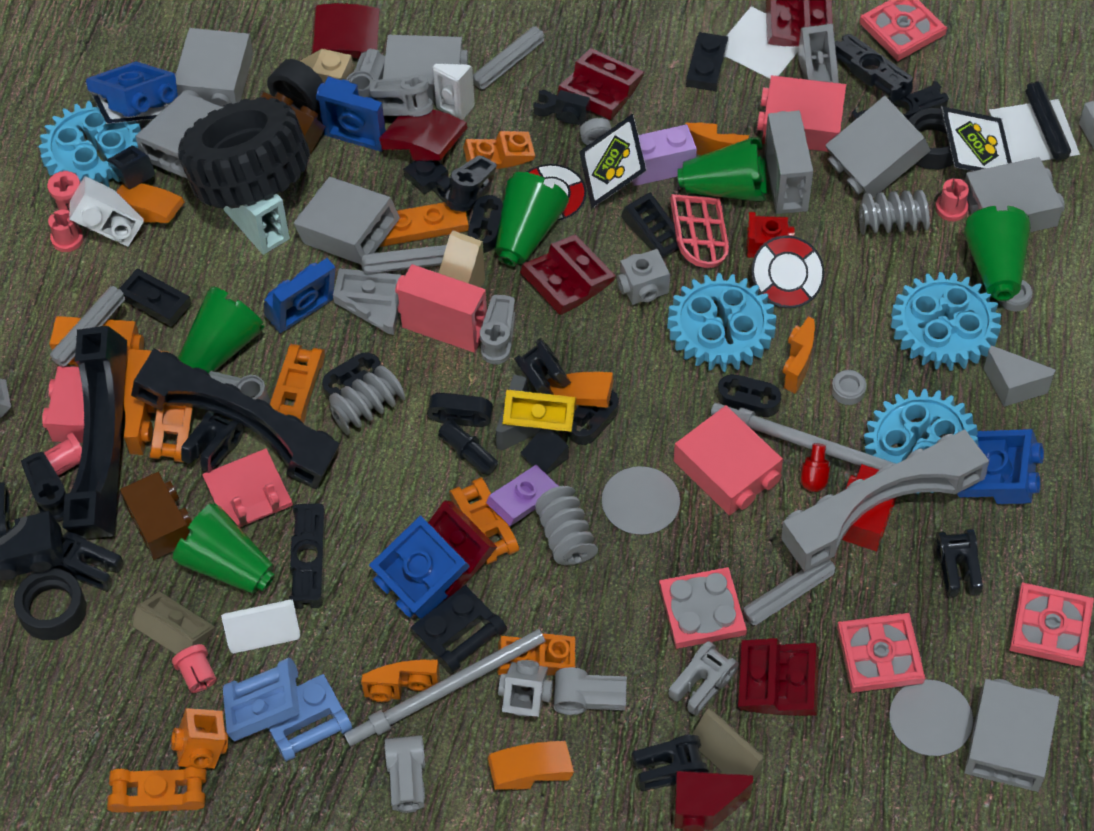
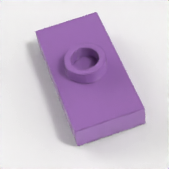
M535 465L490 494L486 503L511 526L535 510L537 499L543 493L559 486Z

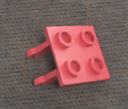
M267 448L216 468L210 473L202 474L214 503L221 506L239 527L293 506L292 500Z

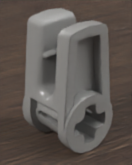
M413 75L403 78L374 80L370 85V95L373 98H378L376 101L382 102L384 116L409 115L418 117L426 115L433 110V102L428 98L427 89L429 82L426 76Z
M493 295L480 329V340L482 342L481 356L487 363H504L511 354L515 324V299L513 297Z
M707 641L700 647L690 664L669 688V697L678 702L688 691L691 692V688L699 679H706L696 692H692V697L688 700V711L694 716H697L714 695L731 680L739 666V662L735 659H727L716 651V646L710 641Z

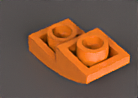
M685 122L697 148L696 154L698 155L749 139V135L717 134V124Z
M499 131L496 139H466L463 146L466 162L480 155L494 162L497 165L496 169L524 164L535 158L529 132Z
M122 183L116 191L139 213L144 222L169 223L184 204L182 197L162 188L142 183L132 189L127 188Z
M809 316L801 327L795 326L788 339L791 348L789 358L783 368V373L786 374L784 389L794 394L800 388L811 360L815 323L814 319Z
M577 372L566 374L571 381V384L567 387H562L552 378L547 380L554 395L576 397L575 410L577 405L608 408L614 382L612 372Z
M542 633L546 642L498 667V675L507 674L511 663H517L520 660H532L539 663V666L548 667L547 676L555 675L556 671L562 668H575V637ZM501 636L498 641V650L521 638Z
M438 660L397 662L369 671L362 675L361 680L364 697H369L377 702H388L391 699L401 700L402 686L415 691H424L439 683L440 671Z
M566 741L539 742L515 746L490 753L487 758L495 789H530L534 781H569L574 773Z

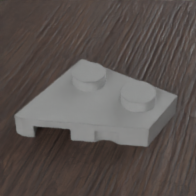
M339 268L333 293L334 303L384 332L394 335L399 298L398 294L395 293V288L401 275L389 273L365 274L364 271Z

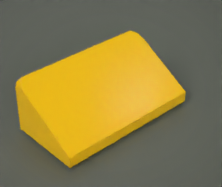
M506 390L503 424L572 432L576 397Z

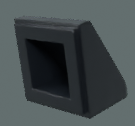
M134 145L107 160L109 166L129 189L136 187L155 175L149 156Z
M541 428L520 452V455L531 467L537 465L543 472L548 474L569 459V447L554 430Z

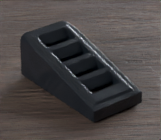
M651 192L624 207L621 214L622 219L651 250L658 249L662 259L679 250L674 222ZM646 212L648 216L642 219L640 215ZM654 220L657 224L649 228L647 224ZM663 229L665 233L656 238L654 233ZM670 237L675 241L666 247H663L661 242Z

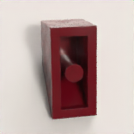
M677 771L674 828L682 829L683 831H705L716 828L751 797L753 775Z

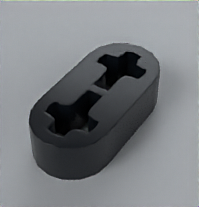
M485 195L476 201L468 228V236L475 239L481 237L483 230H487V235L481 240L483 241V253L492 251L496 246L503 202L494 195ZM488 208L494 209L491 211L490 217L485 218V212L488 211Z
M369 352L360 353L325 374L322 386L326 399L329 400V396L333 393L341 395V389L332 387L335 383L352 388V382L356 379L363 381V376L368 372L365 370L361 371V367L372 368L370 373L374 374L375 368L381 365L379 358Z
M730 374L724 376L719 381L717 398L722 405H727L737 410L742 407L754 411L756 416L771 417L780 409L782 394L780 389L771 383L737 374ZM731 388L738 389L734 395L728 394ZM764 396L770 397L767 404L761 403Z
M614 390L611 391L608 408L601 407L597 412L598 407L578 406L574 413L572 432L568 431L569 439L573 443L578 445L591 444L614 420L619 409V398ZM589 421V430L583 428L581 431H577V425L583 427Z
M435 393L430 396L427 415L431 420L439 423H445L453 419L458 425L485 427L491 422L494 406L492 402L483 397Z

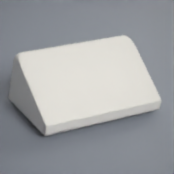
M435 64L433 66L436 108L463 120L475 105L472 66L465 64Z
M293 600L221 615L229 651L233 654L295 641L301 637Z

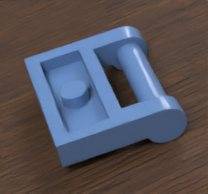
M291 658L279 661L277 667L239 683L232 681L223 686L227 735L233 741L300 714L296 686L298 671Z
M324 674L297 686L299 715L267 728L285 762L295 758V753L339 731L344 734L353 729L347 714L342 709ZM329 714L333 717L290 740L286 738L287 735Z

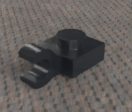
M539 90L538 99L545 104L536 102L533 104V113L537 116L544 117L556 113L557 120L581 126L590 119V97L563 90H560L558 95L552 94L547 90Z
M415 160L403 168L404 177L425 195L433 190L445 202V195L450 190L451 183L448 170L440 162Z

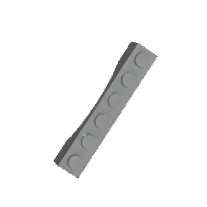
M965 429L954 435L947 434L940 438L935 445L925 450L917 449L905 460L895 465H885L872 477L866 480L858 479L852 482L846 490L834 496L832 494L826 495L816 505L804 511L797 510L791 513L783 521L781 539L805 572L834 557L841 540L849 528L864 513L878 504L897 496L917 492L957 494L985 479L989 460Z

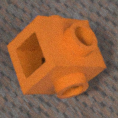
M185 709L180 726L173 729L171 737V748L177 751L178 766L215 769L220 754L226 753L228 745L223 711Z

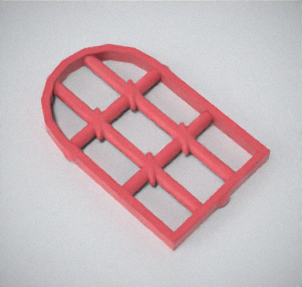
M672 194L670 202L677 237L676 241L681 254L687 261L703 268H714L722 264L728 255L729 242L720 199ZM676 201L685 202L687 217L678 215ZM690 202L702 204L704 218H697L692 215ZM707 204L716 206L718 219H711V216L708 214ZM680 221L689 224L691 239L682 238ZM694 222L703 223L706 226L708 240H698ZM710 224L719 225L722 241H715V238L713 239ZM684 244H691L690 246H693L694 256L688 252ZM698 245H707V248L710 249L712 261L700 260ZM714 246L723 247V256L718 260Z

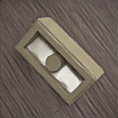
M161 592L154 594L137 605L133 620L134 628L175 654L190 646L203 644L215 629V626Z
M712 709L706 710L692 734L700 738L701 747L699 751L724 774L753 775L754 780L762 771L763 755Z

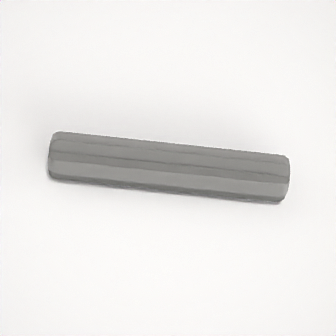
M536 26L531 27L473 74V84L480 90H484L544 41L543 31L539 30Z
M447 245L365 254L361 258L362 270L365 274L409 269L411 264L419 267L438 266L442 263Z
M111 286L104 292L51 351L50 356L53 362L61 367H65L74 358L77 329L102 326L125 300L124 293L120 289Z
M828 559L805 572L802 569L745 606L743 612L745 618L751 625L759 624L832 576L836 568L834 563Z

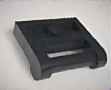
M464 585L410 627L411 634L450 674L458 670L463 660L494 636L500 637L508 630L504 621L497 614H494L467 585ZM482 622L484 624L481 629L451 652L446 650L447 647L478 623Z

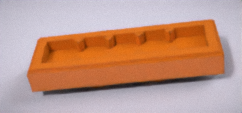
M445 202L398 210L400 219L379 247L450 235L452 230L459 233L466 232L469 228L466 212L450 209Z

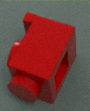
M749 212L747 258H754L759 248L772 238L785 235L795 236V227L788 226V217L756 216V212Z

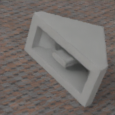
M833 24L801 28L798 61L804 79L839 83Z
M992 345L989 348L984 370L1004 407L1047 394L1056 371Z

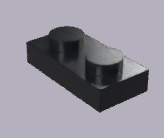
M698 32L686 78V87L717 92L728 48L729 36Z
M138 268L119 288L124 293L125 302L171 327L192 304L190 296Z

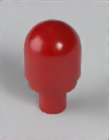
M820 443L812 444L811 457H806L805 462L802 464L801 484L810 492L822 491L828 484L830 466L829 461L825 459L826 445Z

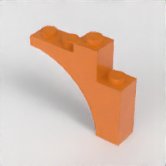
M56 316L49 343L51 350L60 343L81 318ZM107 319L102 326L111 327L127 339L123 400L125 409L124 439L129 454L143 455L146 442H150L152 439L153 426L150 420L152 413H156L157 408L131 396L134 379L152 351L143 350L144 337L139 335L135 321ZM74 356V358L68 364L79 367L78 364L75 362Z

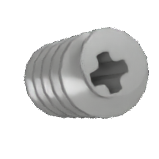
M907 190L902 192L900 198L895 191H891L887 199L882 192H878L874 200L870 193H865L862 197L859 208V224L861 234L863 235L867 225H871L874 234L878 233L880 224L884 225L887 233L891 232L893 223L897 224L899 232L904 231L906 223H910L912 231L917 230L919 222L923 223L926 231L929 229V205L922 190H916L913 197L910 191Z
M380 365L375 368L374 374L366 373L363 376V381L359 379L353 381L352 388L349 386L343 387L341 395L337 393L331 394L329 396L330 411L340 429L346 435H349L351 432L348 423L352 422L357 428L362 427L361 415L367 420L372 421L371 409L374 408L378 413L383 414L385 412L382 404L384 401L393 408L396 406L394 395L399 396L404 401L405 394L395 375L386 367Z
M559 486L546 491L537 499L535 504V510L539 515L540 523L544 527V534L548 538L549 548L553 551V558L561 565L581 564L595 557L598 553V547L595 544H591L594 540L593 534L587 532L589 523L583 520L585 513L581 508H578L580 500L573 496L576 490L569 486Z

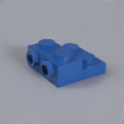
M137 61L86 78L88 91L100 94L102 98H107L109 109L120 112L126 117L140 115L141 112H146L150 107L158 108L165 106L166 103H171L178 97L175 73Z
M328 76L325 83L319 85L316 94V100L320 104L319 119L326 126L324 136L382 152L379 138L385 132L382 102L370 97L359 96L357 84Z
M328 258L318 264L312 263L298 273L293 280L283 281L268 293L264 299V315L280 334L333 300L335 266Z
M1033 429L977 431L978 435L976 437H978L979 448L989 460L986 477L984 480L957 493L959 498L994 497L996 504L1032 503L1033 493L1040 492V475L1038 472H1035L1036 464H1042L1044 460L1043 444L1037 442Z
M421 515L369 564L377 573L373 580L386 594L393 590L400 598L395 604L409 618L416 614L420 619L436 608L448 596L444 591L470 567Z

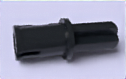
M453 419L446 421L440 427L438 436L457 451V456L461 460L466 459L482 474L490 475L493 473L494 469L498 466V461L479 444V439L476 436H470Z

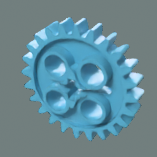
M87 101L86 108L83 109L78 104H74V112L63 109V118L52 117L55 126L45 125L47 134L40 135L42 144L39 145L43 165L47 168L48 174L51 176L61 171H70L78 176L80 183L84 176L97 182H102L107 187H109V179L111 178L118 182L121 181L109 166L108 158L132 145L138 148L135 136L141 131L140 125L136 124V121L107 124L98 106L93 107L90 101ZM81 130L86 134L87 140L84 139V135L81 132ZM96 150H99L100 157H101L102 159H104L105 161H102V160L98 157V154H97V151H96Z
M939 272L937 280H933L929 274H926L924 283L915 278L912 287L905 285L902 295L897 294L895 305H893L891 313V328L895 329L894 339H902L901 350L911 348V359L918 355L923 356L922 365H926L932 360L934 361L935 369L938 370L941 363H946L948 369L952 371L954 363L958 362L965 369L968 359L978 364L980 356L987 357L990 346L996 345L1001 325H999L1001 314L996 313L998 303L989 302L991 294H987V292L980 294L982 284L979 283L973 287L969 286V277L959 282L957 281L956 273L952 274L950 280L945 279L942 272Z
M721 273L717 274L716 281H711L708 275H704L703 284L693 279L691 289L682 286L681 296L674 295L673 305L669 306L667 329H670L669 338L670 340H676V351L684 349V359L687 360L692 356L696 357L695 366H699L703 361L708 362L709 370H712L715 364H720L722 371L726 372L727 364L730 363L733 364L736 370H740V361L742 360L748 365H752L753 355L762 358L764 348L770 349L771 338L775 337L777 317L773 315L774 304H767L768 294L758 295V285L749 289L747 287L748 279L746 278L740 283H736L734 274L729 277L728 281L723 280ZM713 300L718 304L720 317H717V306ZM724 327H727L726 336H727V339H729V342H730L731 344H728L727 341H726V339H725V329H724Z
M927 389L922 390L920 397H916L914 392L909 390L908 399L904 400L899 394H896V404L892 405L884 401L885 412L877 410L873 412L875 421L867 422L869 433L864 434L865 451L867 454L896 464L905 460L917 449L925 450L935 445L941 435H954L964 429L979 447L978 437H976L978 435L977 425L973 424L972 413L965 414V404L963 403L954 406V396L952 395L943 401L941 391L939 390L933 397H928ZM915 418L923 419L919 422H911ZM896 443L904 444L898 448L891 447L893 444Z

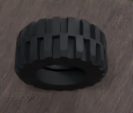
M257 97L255 100L248 98L240 100V102L235 104L223 105V108L217 111L214 109L207 113V116L203 119L199 118L195 121L194 126L188 128L184 133V137L180 140L178 157L194 195L203 203L222 209L225 206L232 209L239 208L240 205L245 204L247 206L254 205L259 200H267L274 197L273 194L279 191L283 192L289 188L291 182L295 183L300 178L301 172H304L310 156V151L295 111L283 101L275 98H270L269 100L265 97Z

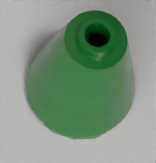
M752 137L684 161L683 168H678L679 187H685L688 194L756 202L766 201L764 195L767 193L765 159L758 156L757 150L763 149L761 139L759 137Z
M515 172L512 178L510 176L507 180L495 252L499 256L498 259L508 266L515 267L517 264L525 263L567 207L569 201L567 193L556 184H554L553 188L543 184L545 178L528 172Z
M988 206L977 210L967 218L966 227L964 228L965 239L987 294H991L992 298L999 301L1010 300L1021 290L1031 229L1029 216L1023 210L1014 206H1007L1008 211H997L996 206Z
M211 286L200 306L178 359L192 368H201L207 373L210 371L215 372L265 328L262 325L263 321L243 302L225 299L229 294L228 292Z
M212 503L208 504L199 512L188 526L191 531L186 541L180 538L173 553L172 560L179 565L252 594H255L258 590L264 592L275 578V574L272 573L274 564L221 506L215 503L214 505Z

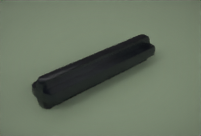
M1031 82L1027 85L1025 92L1052 156L1056 161L1066 160L1070 157L1071 148L1042 82Z

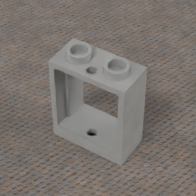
M800 110L768 113L764 158L776 214L808 211L813 168Z

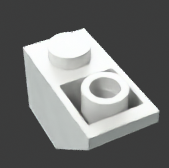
M84 176L70 200L69 220L127 247L144 222V219L114 189Z

